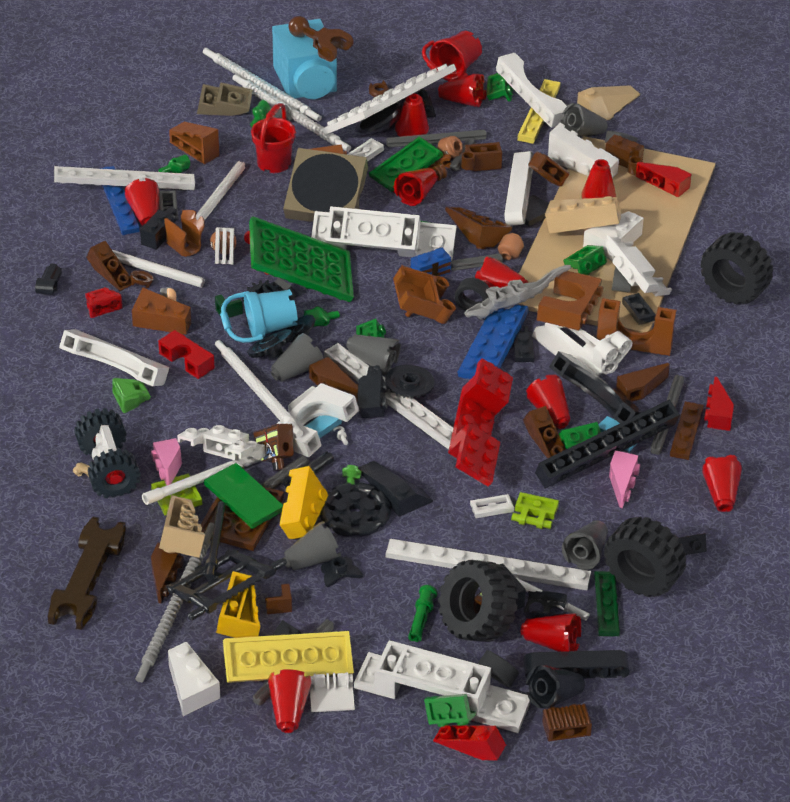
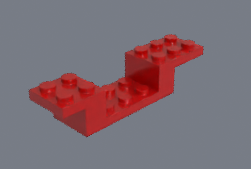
M482 358L477 364L475 375L462 388L448 453L457 458L455 466L457 469L489 486L493 483L500 441L491 436L495 415L509 402L513 377Z

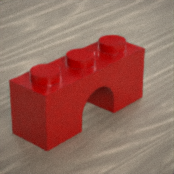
M176 330L158 340L159 354L171 362L184 357L185 371L197 379H200L215 368L214 355L211 352L203 349Z

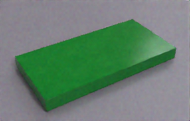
M419 136L369 172V176L389 191L394 192V181L401 173L428 168L443 157V153Z
M237 463L204 479V485L252 529L282 513L283 504Z

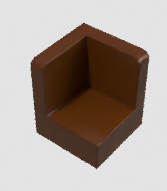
M289 584L281 585V596L265 598L267 614L292 612V597Z

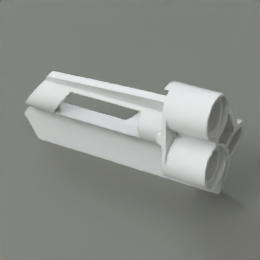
M545 323V326L536 327L532 334L533 338L555 356L558 351L571 354L596 375L613 373L617 369L618 363L629 352L633 344L632 340L620 331H616L611 335L608 334L599 341L582 329L580 331L570 329L585 341L586 345L582 347L560 330V328H563L562 326Z

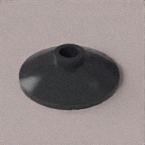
M313 315L302 316L296 321L298 325L287 328L293 334L289 342H293L302 333L310 334V330L315 324Z

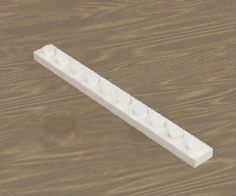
M339 343L324 351L325 358L329 357L333 362H336L342 371L358 383L362 376L367 375L369 366L348 352ZM388 389L385 397L389 406L449 449L453 427L415 399L410 397L403 398L401 395L396 396V393H391L390 389Z
M390 539L386 551V558L453 568L458 563L467 560H482L495 562L496 564L503 563L520 580L588 590L591 571L395 539Z

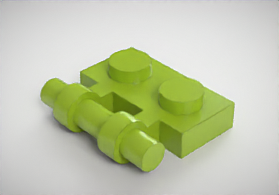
M520 492L515 505V511L521 512V514L513 513L511 520L519 522L520 525L530 524L539 529H551L552 521L545 519L554 520L559 500ZM528 514L534 515V516H539V517H538V518L531 517V516H528Z

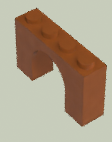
M571 271L557 276L554 280L553 293L577 300L565 301L543 296L538 305L537 321L580 331L582 325H586L588 315L592 314L593 306L597 305L598 298L603 294L602 279Z
M602 298L597 328V339L599 341L608 334L611 335L616 331H620L632 340L631 350L670 356L677 310L658 307L654 328L647 332L638 333L630 331L622 325L619 317L621 301Z

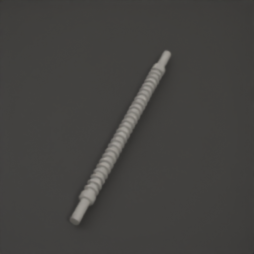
M209 523L204 533L205 538L200 558L191 556L181 579L195 572L194 568L201 565V561H203V557H205V553L211 545L210 539L213 535L214 523ZM173 593L167 610H165V614L158 624L154 637H152L150 646L147 647L145 655L141 660L142 666L135 678L137 682L142 683L150 667H153L158 657L157 654L160 653L170 627H172L175 621L174 618L177 617L179 609L183 604L184 599Z

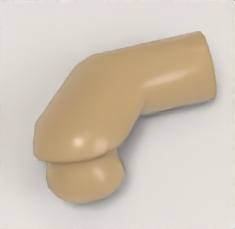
M82 462L77 463L76 467L73 468V472L78 476H82L83 473L88 476L87 470L90 466Z

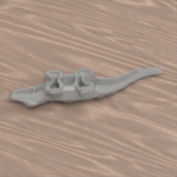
M571 265L558 267L536 282L523 283L521 280H512L508 282V286L502 288L497 286L486 289L488 298L482 303L467 309L464 314L467 318L477 317L483 320L500 308L509 309L516 304L526 302L527 299L541 294L554 278L571 269Z

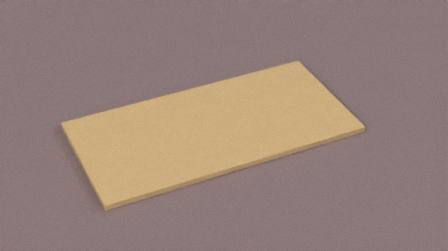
M583 136V140L591 141L597 149L602 148L605 150V140ZM644 149V163L678 167L692 174L690 188L680 197H676L637 178L636 175L629 174L628 168L618 165V173L613 178L620 213L623 214L630 211L644 218L642 235L633 242L632 247L636 246L656 270L652 277H662V283L668 288L715 169V163ZM568 168L567 171L570 172V175L564 184L559 187L554 200L582 199L581 193L588 176ZM545 218L519 274L528 280V283L540 280L550 271L564 266V259L583 248L584 231L590 228L549 234ZM606 258V264L588 274V276L601 278V286L604 287L602 296L598 298L597 305L593 306L592 314L588 315L586 324L598 326L599 308L602 298L621 301L619 317L625 328L638 333L650 331L654 321L638 325L622 304V298L639 293L656 314L664 295L655 296L652 292L644 293L639 285L631 286L630 292L612 290L615 265L613 261ZM573 267L568 270L578 273V269H573ZM553 280L541 294L516 305L528 306L529 311L538 313V305L543 296L565 301L577 299L553 293Z

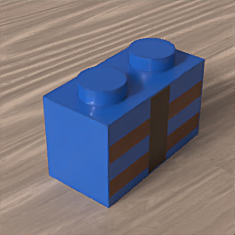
M443 247L412 257L411 268L434 276H444L451 273V256Z

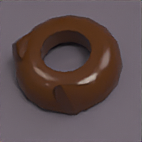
M384 80L382 83H370L369 94L373 97L380 94L383 95L385 91L390 90Z
M137 270L132 271L130 274L132 286L136 283L149 288L154 280L153 276L145 271Z

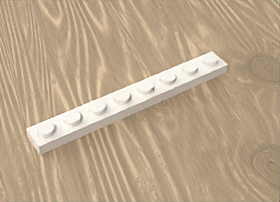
M54 166V182L127 186L134 180L145 181V178H149L157 182L159 188L194 190L195 188L194 174Z

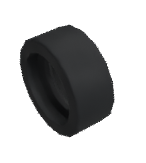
M477 278L462 280L455 292L456 304L466 311L474 305L482 303L488 298L486 289L489 286ZM473 290L479 293L483 300H470L463 291Z
M486 650L477 663L490 667L491 677L507 687H510L519 675V671L514 666L489 650Z

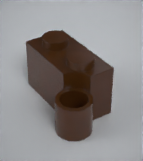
M615 134L606 142L605 151L618 158V165L628 168L629 174L636 175L637 163L643 162L644 146Z
M500 143L465 145V152L462 153L461 157L462 169L473 171L501 169L502 150Z

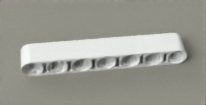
M532 151L514 153L505 207V223L510 226L525 224L533 169L528 167V163L533 157Z

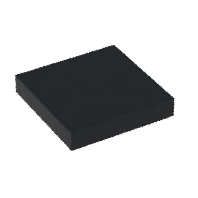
M535 195L530 196L525 224L532 226L545 219L549 203Z

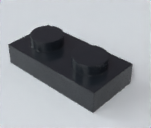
M639 293L622 298V304L638 325L655 321L656 314Z

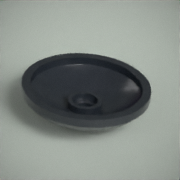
M398 101L361 120L357 130L362 134H376L381 131H388L397 120L402 104Z

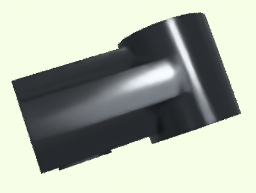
M53 263L47 266L42 277H38L36 280V294L55 296L54 292L57 291L62 268Z

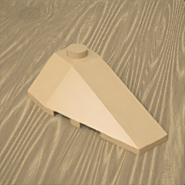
M631 86L591 87L578 92L577 104L584 106L606 120H610L625 105L630 104L639 97L640 93Z

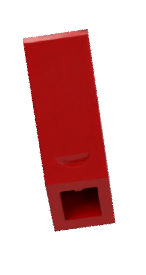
M644 162L637 163V178L676 197H680L690 188L692 174L673 166Z
M714 377V384L709 385L708 395L712 397L708 396L706 408H710V410L706 409L704 420L708 421L707 428L730 431L734 404L718 377Z
M445 725L439 729L433 739V742L480 760H498L506 746L496 726Z

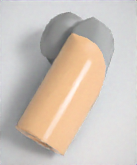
M170 287L160 289L162 296L176 301L174 289Z

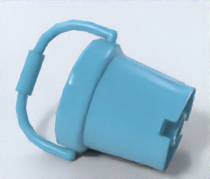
M291 290L260 294L246 291L229 296L221 307L220 316L224 330L235 341L246 343L262 340L268 333L298 325L296 322L298 317L295 301L289 299V296L292 295ZM244 297L246 317L252 334L251 338L238 337L231 330L232 327L226 307L230 301L236 298Z

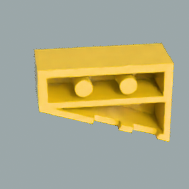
M310 466L292 469L289 472V476L292 477L291 484L286 488V492L289 493L288 500L283 504L280 527L289 539L301 538L314 527L328 497L326 489L322 486Z

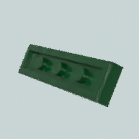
M595 571L598 636H620L616 577L610 571Z

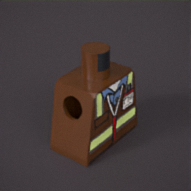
M275 424L253 432L255 442L265 445V457L260 460L262 462H272L273 471H280L285 468L283 459L294 454L292 424Z

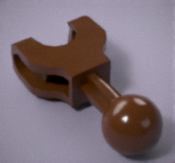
M302 16L293 17L288 25L289 31L293 36L303 37L306 35L312 38L313 47L318 50L319 57L329 62L337 58V48L348 50L354 44L352 36L341 29H327L325 27L316 31L310 28L308 20Z

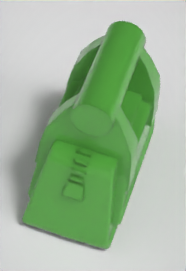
M113 378L112 392L123 413L131 411L138 407L140 403L151 398L143 382L135 379Z

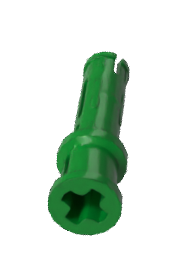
M430 585L420 587V597L415 603L416 614L408 635L410 641H421L428 613L433 610V600L437 597L438 592L436 588Z

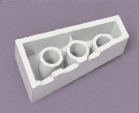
M561 122L550 132L548 157L559 165L589 176L595 161L604 159L609 163L612 179L618 173V158L602 148L597 149L591 141L581 139L577 136L578 133L573 130L570 132Z

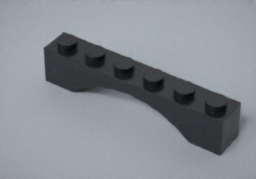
M558 351L549 367L597 400L619 423L644 412L571 354Z

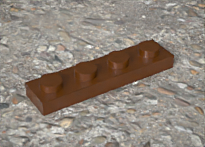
M685 401L671 447L670 457L689 460L704 405Z

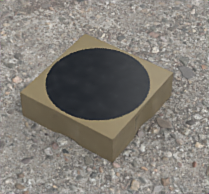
M298 148L283 208L285 218L312 222L314 221L315 211L330 213V206L359 209V198L364 188L368 171L367 157Z

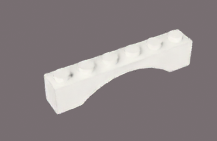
M516 53L498 57L496 71L551 128L556 127L564 118L562 113L567 107L562 100L544 94L529 82L524 73V61Z
M76 329L64 330L59 348L114 366L148 385L162 386L165 384L169 367Z

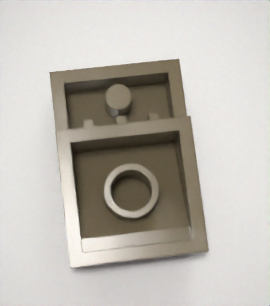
M221 82L219 87L203 84L197 114L234 116L247 113L250 109L253 89Z

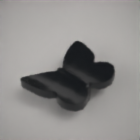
M336 557L331 562H325L321 566L326 587L332 586L340 577H363V573L358 567L353 565L352 559L348 557Z

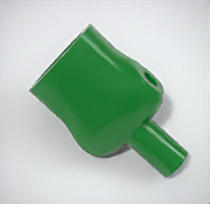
M261 100L253 108L254 119L250 123L251 127L258 121L265 119L267 113L271 110V106L267 101Z
M186 154L172 158L168 165L158 169V172L182 173L189 169L190 159Z
M319 306L310 310H304V316H314L315 324L313 327L327 326L330 323V319L340 317L339 311L326 312Z

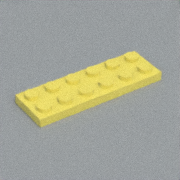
M349 631L225 638L223 640L227 683L268 680L271 673L274 672V675H277L283 669L302 671L307 678L308 676H314V674H325L326 676V673H329V676H333V673H335V676H337V673H354Z

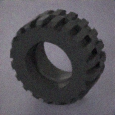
M738 232L723 234L703 253L701 260V274L705 277L704 282L706 285H709L711 292H715L718 298H723L728 303L733 302L734 304L741 305L755 300L770 285L773 278V265L770 264L772 260L770 256H767L766 249L760 246L761 243L754 241L753 237L749 235L744 236V233ZM729 260L740 267V269L744 273V276L738 274L732 268V266L729 263Z
M642 517L626 519L605 544L604 557H606V565L610 567V573L615 575L616 580L625 585L626 589H631L638 595L643 594L645 597H652L653 595V597L667 593L686 568V553L683 552L684 547L682 543L678 542V537L675 534L673 535L667 526L664 527L661 525V522L657 520L652 521L648 517L643 519Z
M467 560L458 563L457 566H454L449 571L450 574L445 576L443 580L445 581L444 585L440 587L441 597H439L438 603H440L441 608H439V612L443 616L442 621L444 625L448 626V631L454 634L456 638L468 641L490 642L501 637L503 632L510 628L509 624L514 621V612L517 611L518 607L516 605L518 593L515 592L516 585L514 580H511L512 576L508 571H505L506 569L502 565L489 561ZM480 586L482 605L479 613L476 615L474 597Z

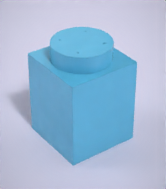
M321 19L308 20L310 28L316 31L324 27ZM289 24L272 26L273 67L285 92L294 98L304 97L307 99H318L330 92H336L337 58L332 62L320 58L318 50L313 47V39L306 35L303 37L293 36L289 31Z

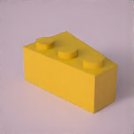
M233 571L227 591L251 576ZM254 585L249 586L250 588L244 589V592H239L238 595L232 596V599H227L223 603L216 633L234 638L259 636L260 622L258 620Z

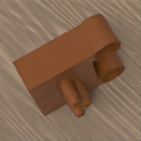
M401 265L393 278L400 309L407 311L405 313L406 317H410L415 313L445 324L456 309L451 301L447 299L440 300L449 287V282L442 276H434Z

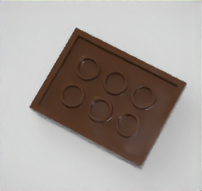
M264 487L280 503L282 502L284 492ZM218 497L201 523V532L205 533L209 523H215L217 505L221 501ZM226 505L220 542L254 551L272 518L252 529Z

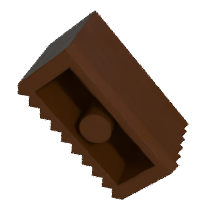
M538 151L528 163V167H531L543 178L557 186H562L570 175V172L547 155Z
M572 704L569 707H551L543 710L542 723L548 742L591 736L592 723L586 704Z

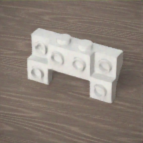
M618 235L609 236L605 245L615 256L613 264L631 286L639 285L644 293L652 292L655 296L670 294L672 289L666 288L662 283V277H652L656 270L636 246L632 247L633 241H622Z
M216 425L210 430L201 428L197 431L195 428H188L177 435L179 443L187 440L191 442V446L203 444L204 452L224 458L237 460L238 458L253 457L255 460H260L265 457V445L249 441V434L240 432L237 429H228L222 425Z

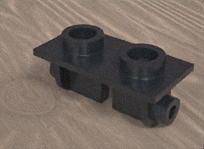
M420 89L418 95L422 97L427 118L436 117L427 90Z
M706 533L678 538V542L682 543L684 547L683 552L686 555L707 552Z

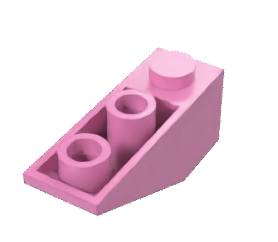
M176 438L154 442V450L151 451L152 461L155 462L160 479L164 480L166 485L172 483L182 465L181 450Z
M615 450L610 463L609 477L619 507L623 508L624 503L629 502L631 490L629 489L634 488L636 481L634 475L638 476L640 464H637L638 455Z

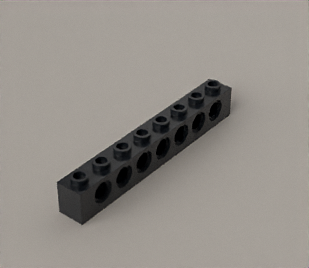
M669 399L540 462L535 474L546 489L613 456L615 450L621 452L674 426L680 414Z

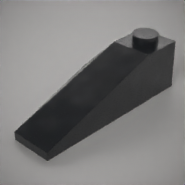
M375 461L358 467L362 471L361 475L369 484L376 487L377 491H382L390 501L391 508L399 517L433 502L422 488Z

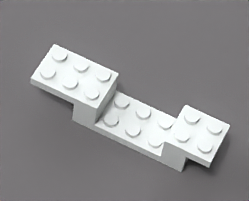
M330 206V213L315 211L311 237L346 249L347 245L398 250L399 256L415 257L443 247L452 260L457 227L456 225L421 222L419 215Z
M390 640L382 656L368 652L354 681V688L392 699H395L401 684L444 696L467 694L470 711L476 712V716L471 719L472 721L519 733L531 703L528 695L490 685V667Z

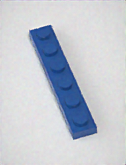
M114 166L100 168V169H112V170H115ZM102 185L122 235L140 232L134 213L125 198L123 187Z

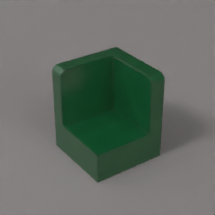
M222 294L215 296V310L219 315L225 301ZM241 299L227 304L226 312L229 318L243 314Z

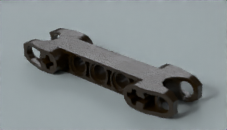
M93 516L83 527L78 547L84 550L66 589L56 588L51 596L48 624L55 625L61 616L72 614L76 616V629L82 630L92 618L97 607V596L89 595L90 591L93 592L97 583L95 580L100 576L103 562L106 563L109 554L120 555L124 546L126 522L120 521L114 528L103 530L99 528V517Z

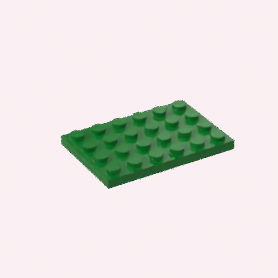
M251 217L249 221L251 268L291 283L299 284L308 289L319 291L322 294L336 297L339 300L352 301L354 296L350 251L265 220Z

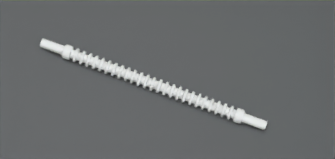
M204 48L203 54L212 58L215 63L223 68L232 71V73L245 80H250L285 102V104H288V106H291V108L301 112L304 116L307 115L317 122L321 121L322 116L312 111L309 106L255 76V74L245 70V68H242L220 53L216 54L208 48Z
M237 74L233 76L232 79L244 88L253 89V95L267 101L272 107L278 103L285 105V102L250 80H245ZM288 106L290 108L288 112L294 121L307 127V129H310V131H313L318 136L320 135L321 138L327 140L330 144H342L343 150L347 152L351 150V146L340 140L339 136L333 132L325 135L322 130L323 126Z
M217 340L215 346L221 351L222 357L244 379L281 423L292 424L293 433L297 437H301L303 431L297 426L296 420L284 409L270 391L265 388L233 350L226 347L221 340Z

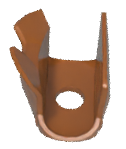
M182 210V229L168 218L164 219L166 240L170 247L184 257L194 255L201 250V235L205 227L203 216L197 220L196 211Z

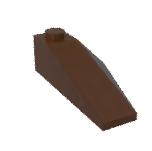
M462 207L445 208L468 241L476 245L478 249L494 247L502 240L504 235L512 230V226L502 221L496 220L495 223L488 216L476 215V212Z

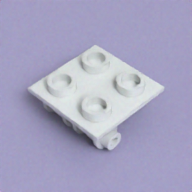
M346 672L337 673V677L335 673H333V677H329V673H326V677L325 674L310 676L311 712L355 710L353 674Z

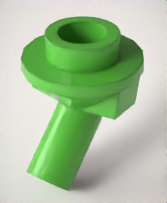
M347 465L346 468H342V477L347 478V483L351 482V485H355V479H360L362 471L358 469V466Z

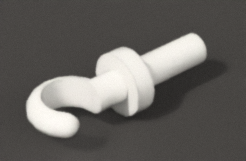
M342 426L335 427L333 431L341 429L337 433L338 440H342L343 444L347 445L345 429Z

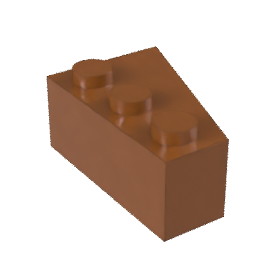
M184 121L169 130L170 143L201 163L206 164L219 156L218 129Z
M142 287L132 309L133 326L165 332L176 330L180 334L186 335L191 325V307Z

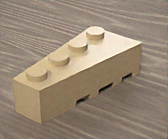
M611 196L590 199L551 200L545 213L549 234L619 224L621 220L618 198Z
M171 495L159 548L168 553L177 552L200 558L205 534L201 532L202 526L198 524V516L195 515L193 503L190 499Z

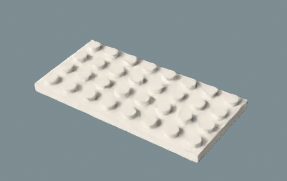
M444 64L437 69L434 68L427 73L424 72L418 75L417 78L412 77L406 80L407 82L395 86L394 89L385 91L383 95L380 94L374 97L372 101L369 100L360 107H355L350 112L338 116L339 118L327 122L328 126L322 128L326 135L366 119L456 71V67L454 64L450 66Z

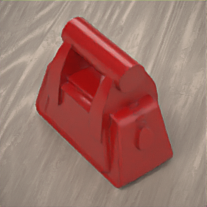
M104 287L85 293L90 318L123 308L121 294Z

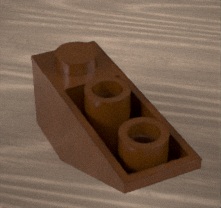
M106 240L90 247L86 258L95 271L119 291L132 286L131 277Z
M326 357L309 365V378L317 386L322 383L354 395L356 402H358V384L354 383L349 375L339 368L336 362Z
M669 362L617 376L616 390L631 402L644 399L668 378Z
M544 406L529 411L524 417L523 422L529 435L544 455L550 458L566 450L547 407Z
M157 543L151 555V567L158 603L161 604L164 597L169 595L166 585L176 581L177 570L182 568L184 557L181 556V553L165 552L159 548L160 543Z

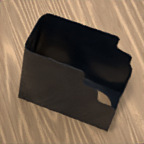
M528 591L529 597L524 607L525 618L532 619L567 613L568 600L566 594L550 591ZM539 602L543 605L544 611L530 612L529 607L532 603ZM555 605H560L564 608V612L562 614L550 613V609Z

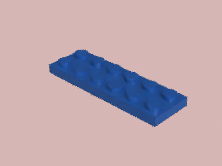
M514 305L509 309L500 308L486 317L457 372L458 377L471 379L475 375L477 364L482 358L499 369L501 368L529 313L528 306Z

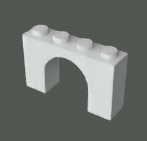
M320 383L289 412L296 420L297 426L303 431L301 437H297L293 433V451L310 457L322 446L318 432L304 426L305 423L323 415L348 422L359 411L355 396Z

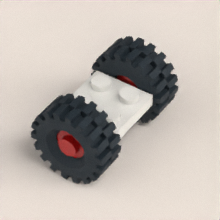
M99 408L95 409L94 413L88 411L86 417L82 415L80 417L81 421L76 422L77 427L74 428L81 452L83 451L85 455L89 454L95 461H90V467L87 470L93 491L98 496L103 494V497L107 499L109 496L113 498L117 495L122 496L125 492L127 494L131 493V488L135 489L137 487L136 483L140 482L139 477H141V473L132 453L129 454L127 450L121 451L123 447L122 442H126L125 436H127L120 415L118 413L115 414L112 409L108 412L107 408H103L102 411Z

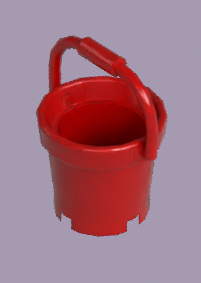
M461 31L450 38L440 39L436 42L430 41L422 48V56L431 70L437 69L444 64H447V66L454 64L456 71L443 77L444 80L449 82L468 76L466 73L467 68L479 59L478 57L482 54L481 42L478 38L475 39L472 36V32ZM432 45V47H431V49H430V60H429V59L427 58V55H426V50H427L428 47H430V46Z
M278 103L271 108L265 119L255 123L251 129L258 167L263 171L265 169L270 170V173L283 172L291 165L292 146L296 138L295 126L286 120L285 105ZM281 107L282 118H275V114Z

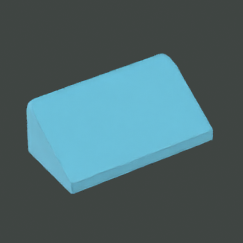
M323 415L311 421L306 427L316 430L320 439L339 426L342 420Z

